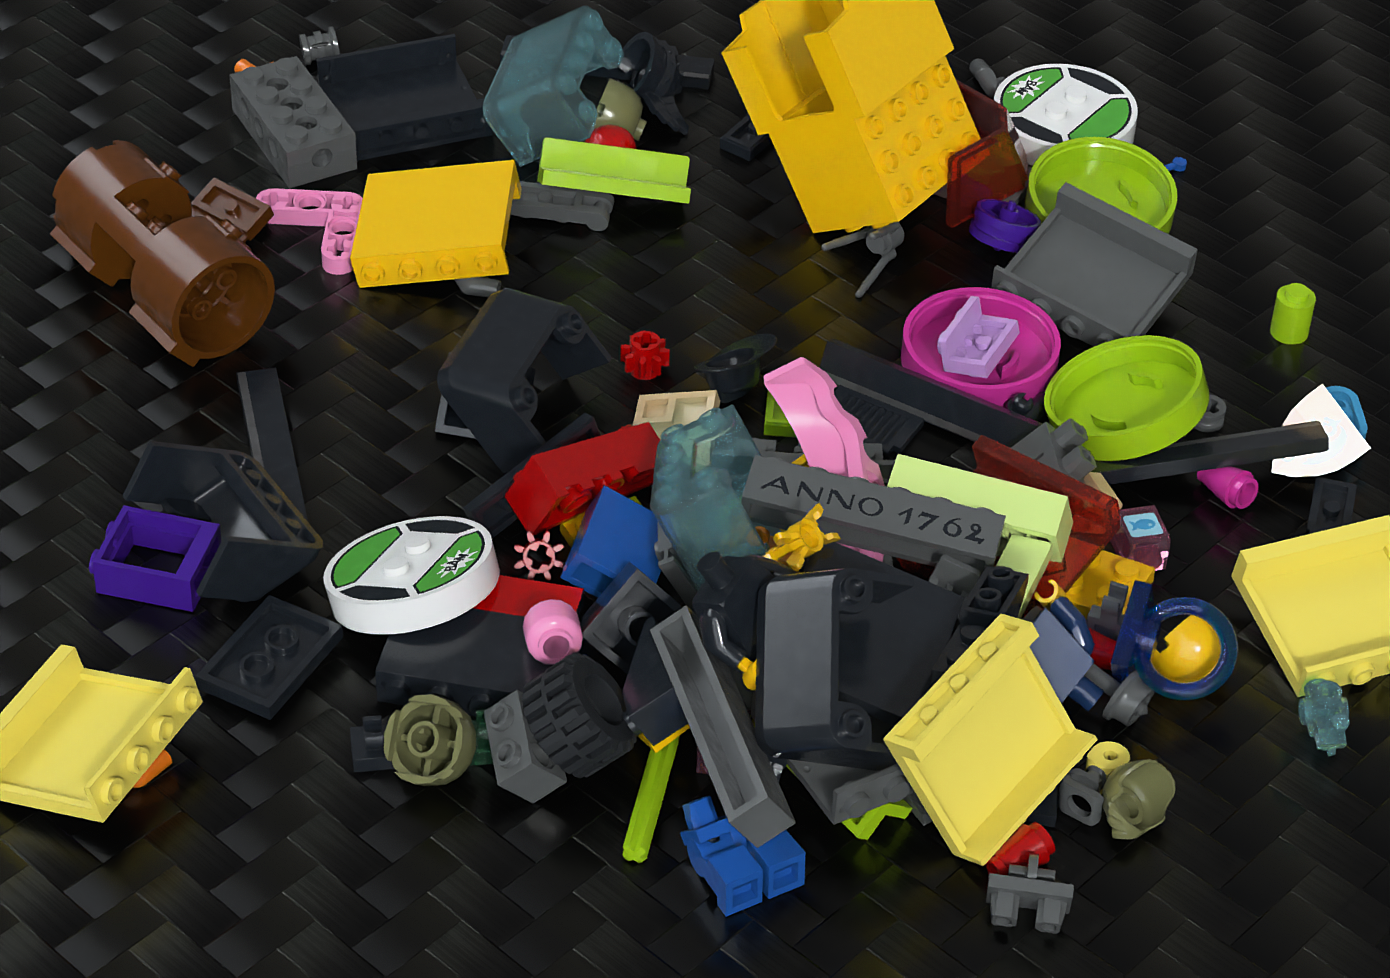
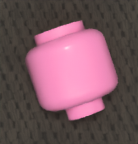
M549 599L537 603L526 614L523 624L525 641L529 653L537 661L547 665H554L568 655L579 652L582 646L583 634L578 614L571 605L561 600Z

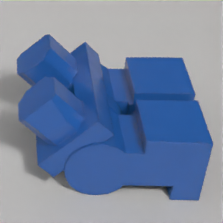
M710 796L702 797L683 805L685 820L688 826V830L680 832L683 843L687 845L689 859L694 870L700 877L705 878L716 894L717 905L725 917L761 903L762 892L768 899H771L805 885L806 852L787 830H784L759 848H756L729 823L726 814L720 817L717 816Z

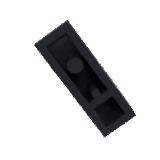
M652 616L644 623L622 695L626 706L623 718L628 727L637 736L643 733L650 743L655 746L687 725L688 721L650 629L659 624Z

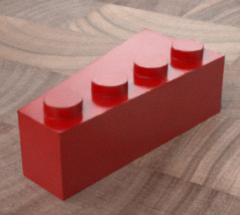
M649 422L635 426L629 424L615 432L532 455L525 467L514 475V483L505 494V498L525 530H530L533 535H537L586 512V509L604 485L623 496H627L660 482L675 461Z

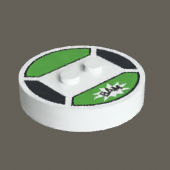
M1043 64L1017 71L998 86L994 96L991 128L995 139L1005 151L1020 161L1033 166L1039 156L1056 144L1075 138L1106 137L1133 144L1138 107L1130 91L1119 81L1105 73L1078 65Z
M433 516L397 522L374 530L354 540L331 559L325 569L323 579L332 613L341 625L361 633L398 634L429 628L469 611L483 601L494 589L499 579L500 569L491 535L484 526L475 521L460 517Z

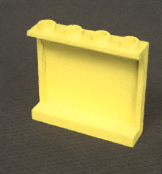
M1390 515L1240 551L1231 577L1297 697L1312 693L1322 695L1336 687L1351 683L1361 685L1372 678L1390 674Z
M1002 613L883 738L952 854L984 866L1098 740L1094 734L1075 729L1035 658L1030 646L1039 637V634L1033 623Z
M61 644L0 713V801L104 823L202 704L203 701L191 669L184 667L171 684L92 670L83 667L75 647Z

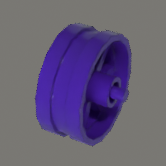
M982 199L977 201L974 211L975 216L971 219L969 232L982 243L994 247L993 249L996 251L1004 250L1018 253L1041 225V220L1028 209L1016 205L1015 201L1009 200V202L996 199Z

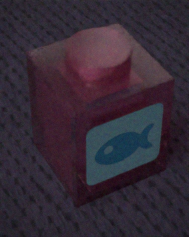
M1155 505L1115 510L1110 542L1116 555L1154 567L1155 571L1166 569L1171 538Z

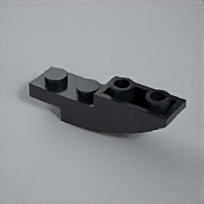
M986 566L960 608L959 626L931 669V685H934L1001 613L1015 618L1018 617L1028 584V573L1013 571L1005 566Z

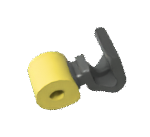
M1111 741L1096 744L1087 754L1085 771L1080 768L1071 769L1060 781L1058 808L1063 813L1086 825H1096L1100 821L1104 797L1101 794L1108 775L1114 769L1130 762L1128 750L1121 744ZM1072 795H1079L1086 799L1091 806V811L1088 812L1080 809L1074 803Z

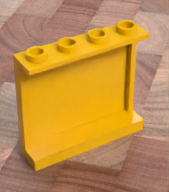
M515 160L368 174L350 256L358 287L365 288L509 274V267L505 256L512 201L513 199H520L522 191Z

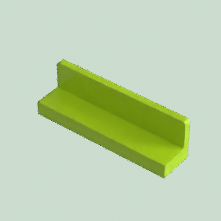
M545 137L542 142L537 181L542 185L689 204L691 188L687 187L686 183L690 158L686 155Z

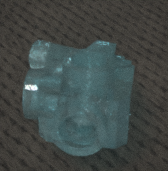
M1314 679L1304 686L1305 698H1301L1298 705L1299 719L1302 725H1307L1309 735L1315 738L1317 748L1327 751L1328 756H1333L1336 754V748H1344L1347 744L1345 731L1350 723L1348 701L1346 697H1341L1342 689L1337 683L1325 679Z

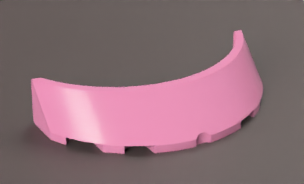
M800 357L763 376L765 387L774 397L789 421L809 467H820L829 473L850 478L861 477L870 483L885 486L879 465L871 460L864 450L863 440L867 439L862 425L856 417L843 409L834 395V389L837 385L825 371L806 358ZM841 544L883 562L884 554Z

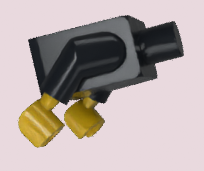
M713 551L704 555L697 564V569L704 577L705 582L692 599V607L700 621L703 646L732 670L737 671L740 669L743 671L742 679L744 685L750 690H756V661L754 660L757 657L759 590L763 584L776 576L800 572L794 571L791 567L776 560L750 553L742 557H722L719 552Z

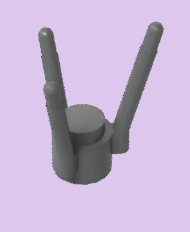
M893 222L878 229L867 226L861 231L822 244L821 249L827 251L866 239V245L873 253L881 254V259L856 291V297L861 298L887 263L896 257L895 248L904 241V231L899 222Z

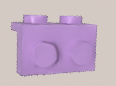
M970 296L964 306L957 311L955 318L938 338L937 349L942 357L944 371L969 375L971 377L988 378L1020 333L1018 320L983 315L980 298Z

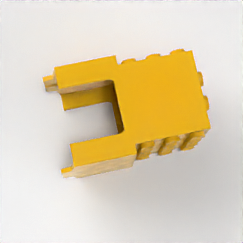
M760 0L739 15L742 32L721 52L757 134H769L813 233L845 229L849 233L864 226H872L873 229H878L890 223L899 222L986 152L946 58V55L954 50V46L934 0Z

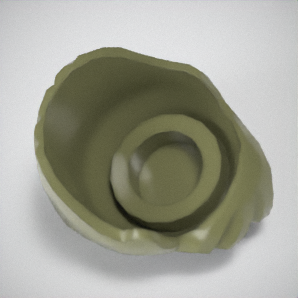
M1143 759L1118 766L1108 775L1102 791V796L1104 797L1102 807L1106 813L1107 821L1112 827L1111 833L1113 838H1138L1166 819L1165 811L1176 790L1175 780L1166 767L1156 760Z

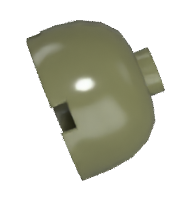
M609 78L583 142H585L587 135L592 130L608 124L618 125L627 129L634 139L639 141L647 121L641 119L643 105L634 89L618 80Z
M416 695L408 699V701H411L410 703L406 704L401 711L396 709L390 716L384 732V753L387 760L392 761L394 768L397 770L395 773L401 779L421 786L446 785L459 778L472 763L476 751V731L470 716L455 702L436 695Z

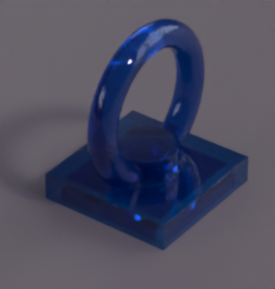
M1135 580L1111 660L1112 676L1122 684L1136 670L1142 681L1162 696L1175 700L1199 699L1216 691L1230 677L1238 655L1237 637L1228 618L1212 604L1196 598L1177 597L1165 600L1154 606L1152 584ZM1185 614L1199 617L1210 624L1218 636L1220 643L1218 661L1213 670L1200 680L1189 683L1169 680L1162 676L1151 662L1158 643L1162 621L1175 615Z

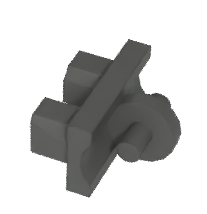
M1030 853L1028 866L1009 864L1008 876L989 874L985 903H990L991 923L1005 927L1016 926L1019 907L1037 910L1035 929L1041 932L1057 934L1060 932L1065 914L1070 912L1074 885L1054 882L1056 870L1038 868L1039 854Z

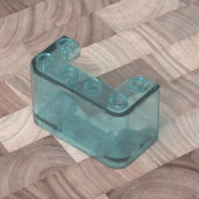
M581 6L512 38L484 99L483 113L491 129L520 167L540 159L542 142L545 137L572 141H583L591 137L596 124L597 110L593 102L588 100L579 88L585 74L603 66L609 70L618 67L624 56L621 44L606 29L600 14L588 6Z
M734 405L723 409L712 408L703 413L696 421L684 426L676 424L667 428L661 434V440L657 445L650 508L697 590L705 582L704 577L697 569V564L707 553L717 551L722 557H742L749 553L763 556L771 549L767 542L763 543L741 504L742 494L754 456H761Z

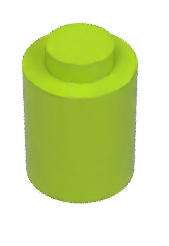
M1292 283L1282 286L1277 292L1270 333L1279 342L1294 345L1300 344L1308 338L1316 296L1305 285Z

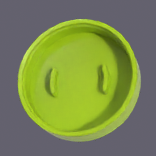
M1106 137L1075 138L1056 144L1046 150L1035 161L1031 169L1025 198V209L1036 214L1041 220V224L1055 208L1057 193L1064 183L1067 182L1167 234L1170 232L1177 204V188L1174 179L1163 163L1136 145Z
M1152 335L1119 338L1099 344L1080 353L1056 372L1049 382L1044 396V406L1050 425L1057 429L1068 419L1072 418L1086 429L1088 440L1081 446L1090 451L1096 461H1119L1137 458L1173 444L1198 424L1209 404V389L1201 360L1197 353L1188 345L1178 340Z

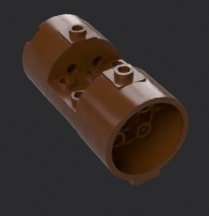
M114 140L113 145L105 146L98 150L90 147L69 163L55 185L52 196L56 199L55 215H53L56 226L50 235L90 274L111 287L119 279H131V292L135 304L129 313L169 353L190 366L194 367L200 358L220 357L245 344L254 336L266 320L273 304L275 285L269 268L240 239L244 232L226 218L220 223L208 214L205 217H192V207L188 196L189 191L178 181L182 175L165 161L159 166L135 144Z

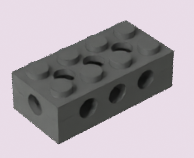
M297 56L281 58L276 62L258 67H249L243 71L230 74L232 110L289 189L357 169L355 132Z

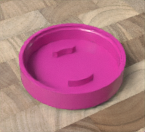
M957 288L930 296L910 312L903 328L901 363L902 367L1007 409L1008 401L1017 393H1026L1023 399L1028 401L1030 398L1033 399L1039 392L1046 391L1049 382L1058 369L1061 339L1057 326L1049 315L1036 304L1023 297L991 288ZM970 296L980 298L983 315L1018 320L1020 333L988 378L945 372L941 354L938 353L937 349L940 334L947 329L955 318L957 311L964 306Z

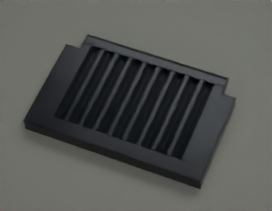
M842 385L834 392L843 409L856 417L862 425L867 436L863 443L882 444L883 455L889 456L893 451L900 454L924 425V418Z

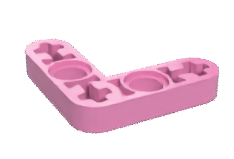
M274 188L263 190L256 196V199L271 206L274 216L268 221L269 224L325 227L321 255L322 267L326 272L341 275L353 270L350 256L363 199L360 195L352 192ZM309 206L319 207L311 210L302 209ZM340 231L352 232L346 235L335 234ZM337 250L343 251L341 256H337Z

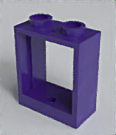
M123 505L116 520L109 522L105 533V540L100 549H95L90 558L89 571L91 574H94L96 593L193 612L201 598L196 591L222 542L220 524ZM133 545L185 555L176 574L124 564Z

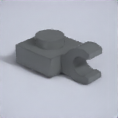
M1111 581L1108 596L1104 595L1101 607L1092 605L1087 615V624L1089 628L1129 647L1134 617L1122 614L1128 586Z

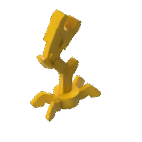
M818 503L801 521L789 526L787 532L776 533L773 540L777 546L768 550L762 557L778 561L793 551L786 562L794 571H799L804 564V558L820 551L823 545L839 541L841 538L838 533L824 535L820 531L816 520L822 516L824 509Z

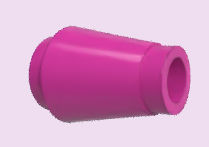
M1232 466L1197 471V479L1229 508L1237 507L1244 509L1254 501L1257 495L1258 482L1249 471Z

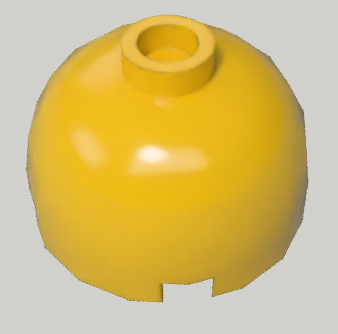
M1209 603L1205 611L1201 608L1198 609L1164 638L1165 644L1168 646L1165 650L1159 653L1154 648L1146 658L1149 665L1170 684L1180 688H1192L1205 681L1209 686H1212L1229 671V668L1224 663L1231 655L1233 649L1230 627L1222 615Z

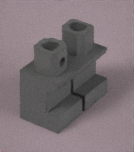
M1072 418L1068 419L1057 429L1045 422L1012 446L1009 450L1016 474L1018 475L1019 484L1065 496L1070 492L1080 494L1087 491L1083 477L1094 470L1097 465L1090 451L1081 446L1088 440L1086 429Z

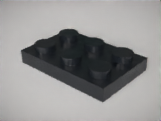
M269 595L195 675L197 688L271 720L343 638L342 625Z

